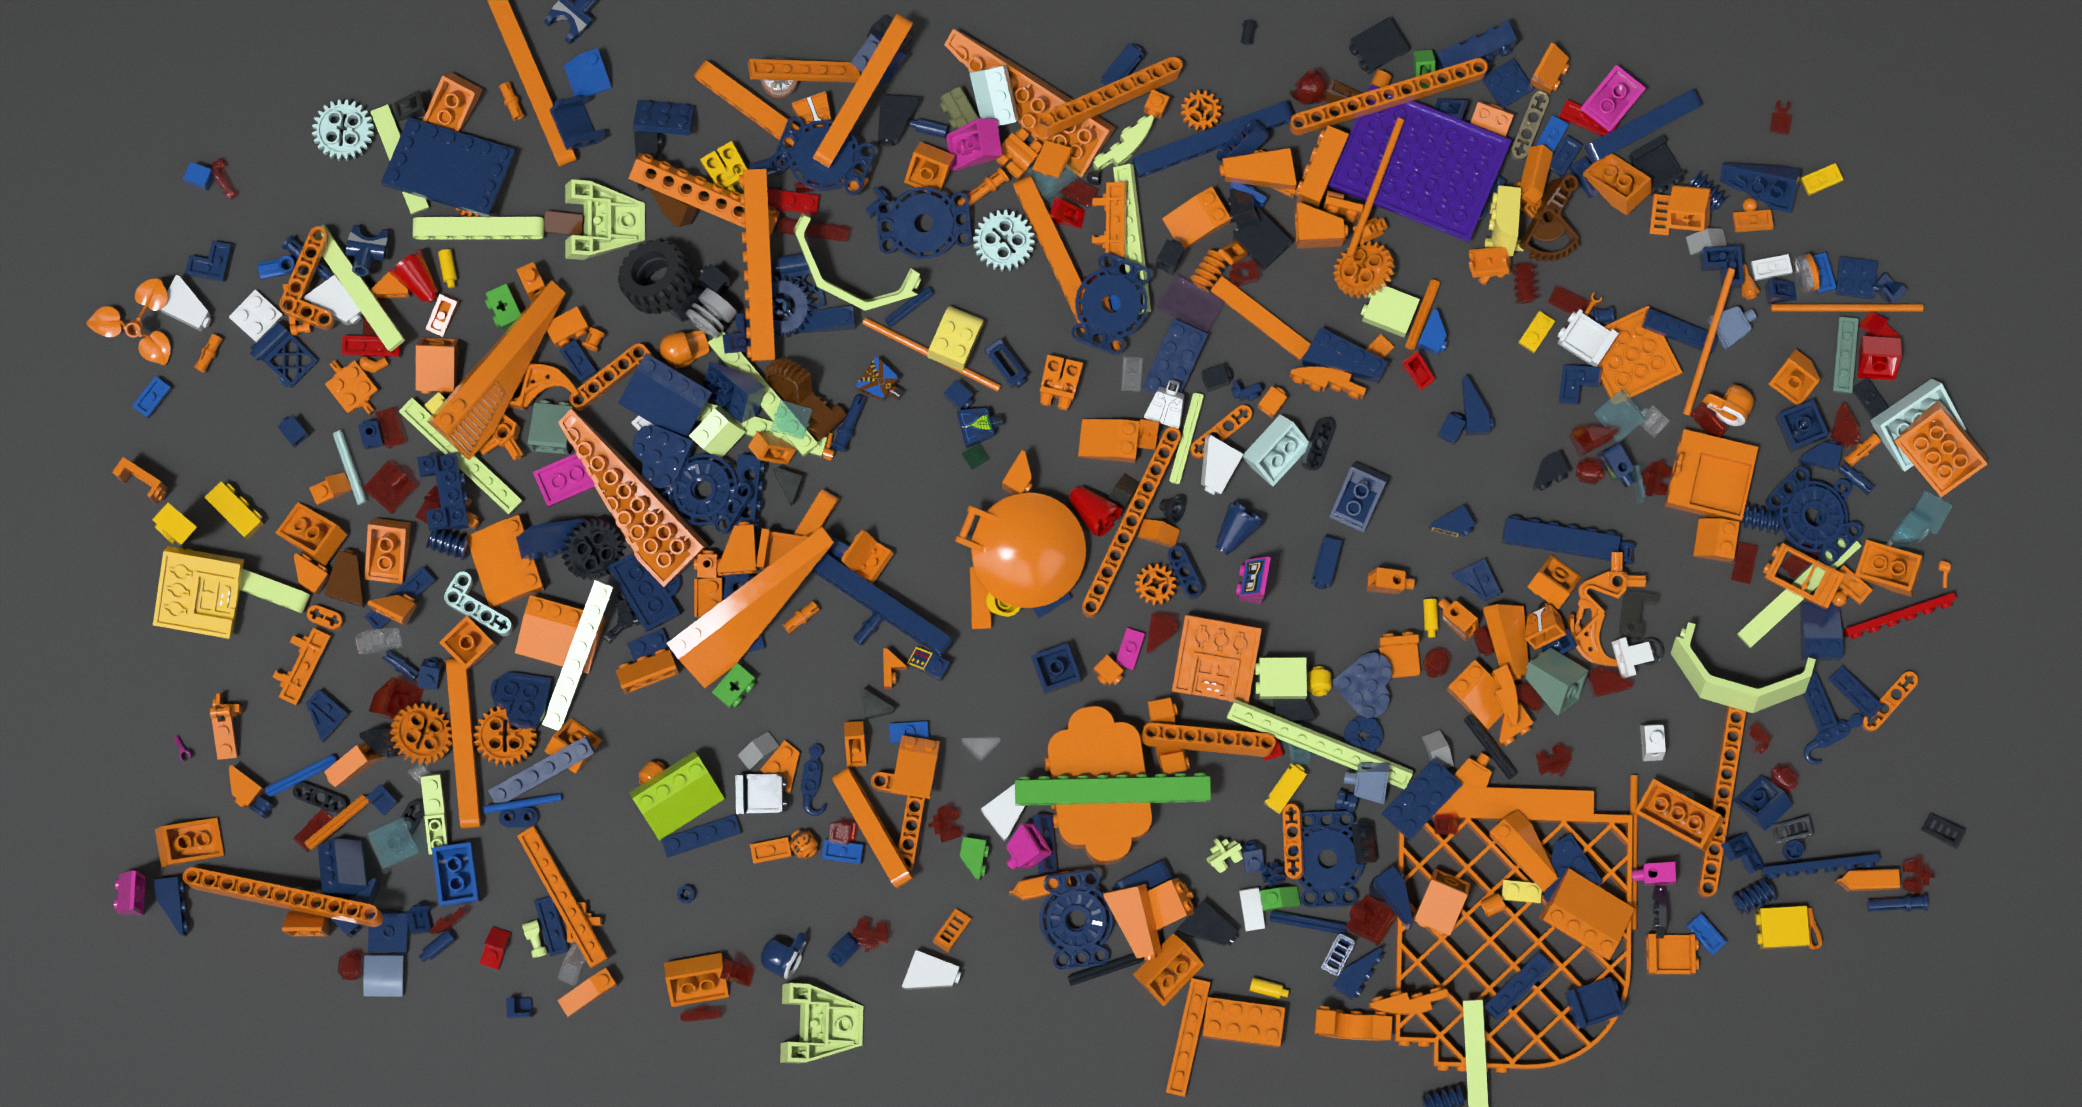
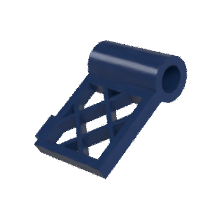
M812 250L810 252L818 268L815 250ZM803 252L780 256L778 261H774L776 272L781 273V278L782 276H786V278L794 277L800 281V285L802 283L811 289L809 291L810 294L814 291L820 295L821 303H810L808 306L812 308L825 306L823 290L818 287V292L814 289L816 284L811 287L803 281L807 275L811 274ZM784 293L785 298L783 299H787L790 301L792 297H789L788 294ZM796 307L792 308L791 312H795Z
M278 321L250 347L252 350L250 354L257 361L260 359L264 361L280 377L278 381L285 388L288 386L292 388L318 362ZM290 340L296 344V353H285V345ZM307 355L312 362L308 366H299V356ZM274 356H283V366L275 367L270 360ZM285 356H297V366H285ZM285 369H297V377L292 382L285 377Z

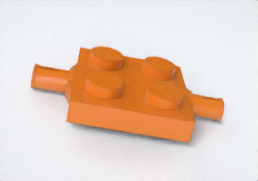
M336 360L332 361L333 363L329 365L336 374L325 383L330 392L348 414H351L360 407H363L368 415L372 414L371 412H374L375 409L370 405L369 400L379 391L355 360L344 368H341Z

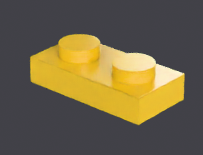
M1836 163L1806 175L1800 180L1807 195L1810 196L1836 185L1844 179Z
M1539 311L1518 344L1535 353L1555 321Z

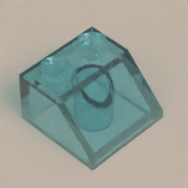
M1911 510L1902 519L1885 545L1900 548L1913 546L1916 542L1920 543L1930 530L1927 528L1931 523Z

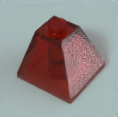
M1580 425L1571 430L1572 433L1569 439L1579 457L1612 441L1618 432L1616 429L1591 425L1582 427Z
M392 677L374 693L369 712L395 721V716L399 715L398 713L401 710L405 711L408 705L411 709L415 703L418 706L424 689Z

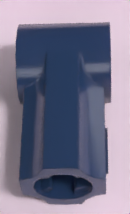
M774 155L749 164L750 170L766 169L767 176L783 174L787 168L779 170L774 167ZM779 156L776 161H782L783 165L787 163L784 156Z

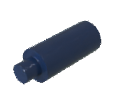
M918 118V121L910 120L909 127L916 128L915 132L945 139L948 125Z
M446 930L422 949L424 952L418 957L422 962L428 958L432 960L455 942V939Z

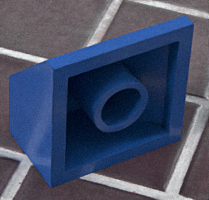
M598 48L579 54L564 65L574 96H592L612 89Z

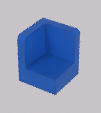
M190 162L183 180L189 185L207 191L214 173L209 168Z

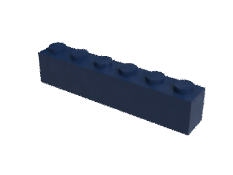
M1510 516L1504 522L1501 543L1611 561V552H1618L1621 536H1616V533L1609 531L1603 534L1597 533L1596 529L1586 528L1584 531L1578 530V527L1573 525H1567L1566 528L1560 527L1558 523L1554 522L1542 524L1540 520L1529 519V521L1521 520V517Z

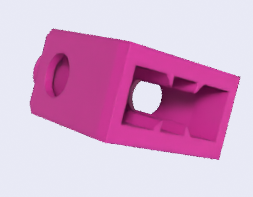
M1022 823L1006 847L1011 855L1007 860V865L1011 869H1016L1017 867L1032 868L1052 853L1035 824Z
M1675 862L1648 863L1643 865L1644 869H1632L1633 881H1644V886L1676 885ZM1655 871L1657 876L1650 877L1649 872Z

